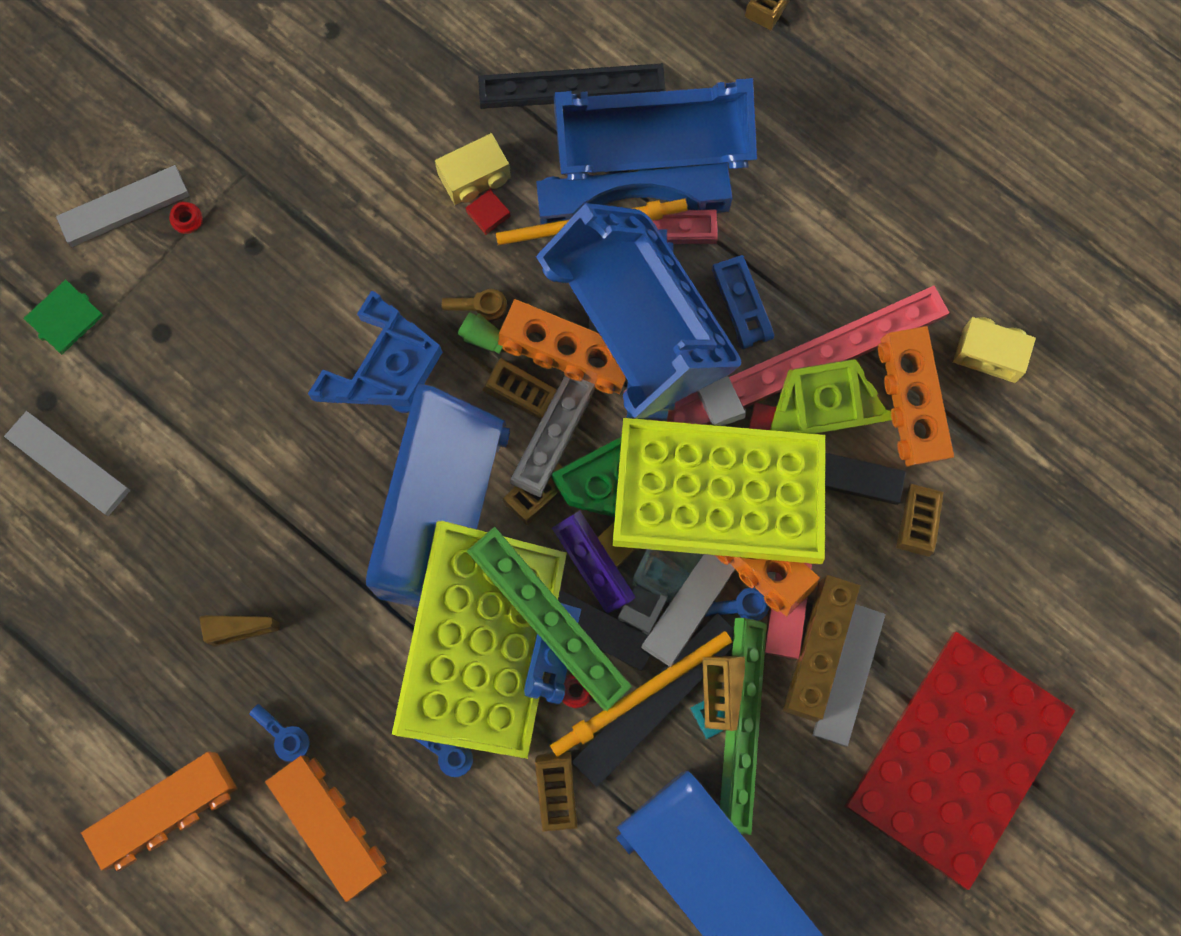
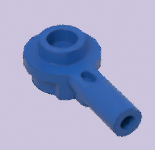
M747 588L739 593L736 600L714 602L705 617L715 616L717 613L719 615L738 613L741 618L759 621L767 615L769 606L765 602L764 596L756 588Z
M260 704L250 711L249 715L275 738L274 748L279 758L292 762L299 756L307 754L310 740L305 730L295 726L285 728Z
M414 739L438 756V764L444 774L450 777H460L471 769L473 764L471 749Z

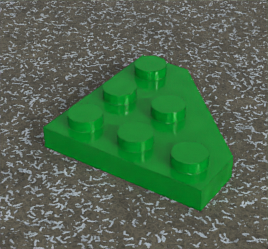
M622 436L552 473L551 479L568 506L615 518Z

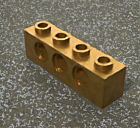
M826 575L819 582L802 641L800 656L795 665L782 711L814 722L823 720L861 585L830 575Z

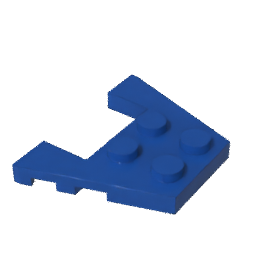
M371 291L357 315L361 321L380 327L383 330L352 380L326 370L321 371L308 392L313 401L411 406L418 384H425L443 353L438 343L415 324L407 321L392 305L389 306L384 302L380 295Z

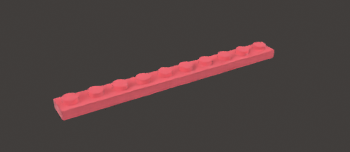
M932 286L730 376L729 379L743 408H747L754 403L782 392L788 370L858 358L878 349V344L881 343L880 339L887 333L929 326L946 318L949 315V311L936 287ZM697 392L675 402L674 410L668 411L667 422L711 424Z

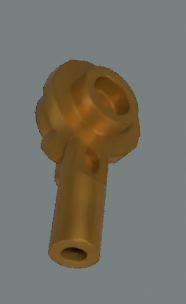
M487 289L481 293H476L474 298H442L443 311H477L488 321L498 320L505 314L507 309L505 296L495 289Z

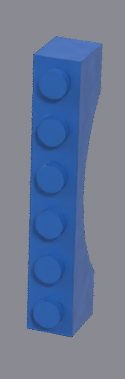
M728 163L689 167L680 166L657 170L654 168L640 169L636 172L626 173L623 171H611L605 175L592 176L587 174V179L568 181V178L561 179L552 176L542 181H536L540 225L569 220L585 203L606 205L613 201L628 198H656L667 201L686 199L687 209L717 210V213L729 212L732 202Z

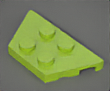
M851 359L788 370L770 430L816 434L885 422L892 419L890 410H886L877 397L879 393L873 384L866 380L864 371L857 360Z

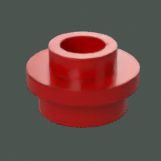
M180 202L171 209L169 220L177 232L189 234L201 226L203 216L195 204ZM192 216L189 221L182 223L184 217Z
M573 674L567 675L564 682L565 695L562 702L571 708L584 707L590 702L592 696ZM577 684L582 687L583 692L581 696L572 697L570 695L569 689L572 685Z

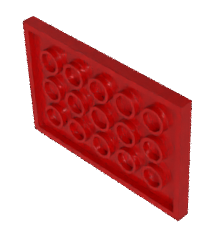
M954 632L845 807L965 890H970L1076 710L958 632Z

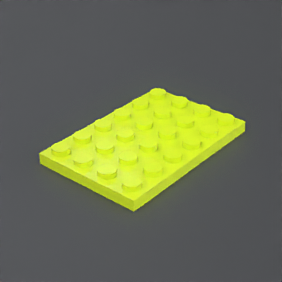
M623 418L612 546L823 564L825 560V435Z
M437 521L392 735L528 759L539 697L535 699L525 696L524 689L537 633L467 552L470 547L488 532L445 521ZM504 537L558 600L567 552Z

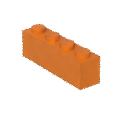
M206 752L85 829L81 834L101 871L115 868L119 872L136 862L135 855L145 848L148 851H152L169 840L167 834L176 828L183 831L200 820L199 813L209 807L213 811L225 805L231 800L229 794L238 788L218 753Z
M301 755L266 780L265 783L345 902H348L387 874L383 867L387 862L376 846L370 848L362 837L366 834V831L360 821L355 816L351 819L343 809L346 801L336 787L331 789L328 787L323 779L326 772L316 758L310 760L308 756Z

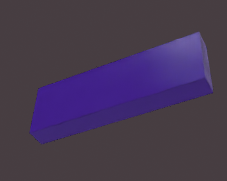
M580 510L552 527V530L607 614L635 598L632 590Z

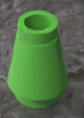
M469 312L457 334L464 338L463 342L495 351L498 354L503 349V346L498 345L500 330L480 313L475 315Z

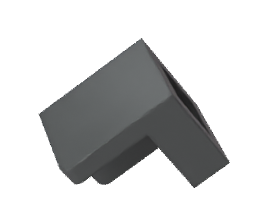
M635 586L632 591L635 598L624 605L618 620L649 636L668 596L664 594L658 596L640 586Z

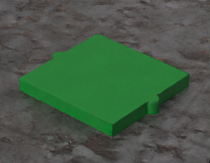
M65 279L23 319L39 333V339L42 341L46 340L62 355L104 315L88 301L89 297L85 293L81 294Z

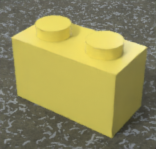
M492 133L435 160L438 176L454 205L461 202H470L479 193L490 188H499L511 178L509 162Z
M972 317L963 328L953 363L1016 383L1026 373L1036 338L1026 335V332L1019 328H1005L996 325L989 318Z

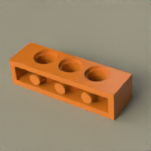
M514 299L499 332L498 345L503 346L504 351L514 356L522 354L530 357L535 364L543 368L551 369V367L564 371V375L572 380L591 382L595 384L598 390L604 393H621L627 378L599 333ZM536 332L541 334L544 340L533 342L527 336L530 333ZM569 345L575 352L571 355H564L558 350V347ZM594 357L600 358L604 361L605 366L600 368L594 367L589 363V359Z
M928 326L887 333L880 339L878 355L880 361L885 363L887 376L884 378L887 394L891 395L894 408L891 409V419L894 427L899 430L901 441H898L897 448L900 459L905 460L906 467L953 458L954 452ZM902 358H907L912 362V373L905 372L902 369ZM909 390H913L919 395L920 401L918 406L912 405L908 401L907 393ZM916 422L923 424L926 428L924 439L919 438L914 432Z
M715 555L723 564L728 565L730 563L739 572V577L745 585L750 588L755 587L764 596L765 602L771 609L776 612L781 611L786 617L815 590L820 579L806 564L800 562ZM777 572L783 577V580H772L767 573Z

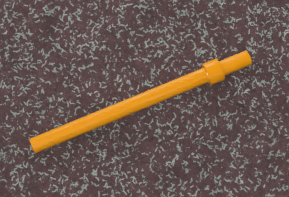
M686 199L660 203V200L647 202L646 206L631 209L640 210L650 217L652 221L663 219L664 215L686 212L687 203ZM569 220L497 232L498 245L553 236Z
M726 631L722 632L618 700L608 711L603 710L585 722L583 719L572 726L573 730L550 745L556 757H559L580 742L584 745L594 738L593 734L701 664L703 657H711L733 643Z

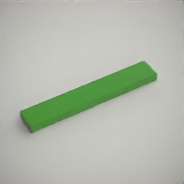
M496 527L492 528L467 550L468 554L604 711H608L632 687Z
M735 618L732 656L745 657V674L737 730H726L720 809L741 834L751 835L767 623L748 618Z

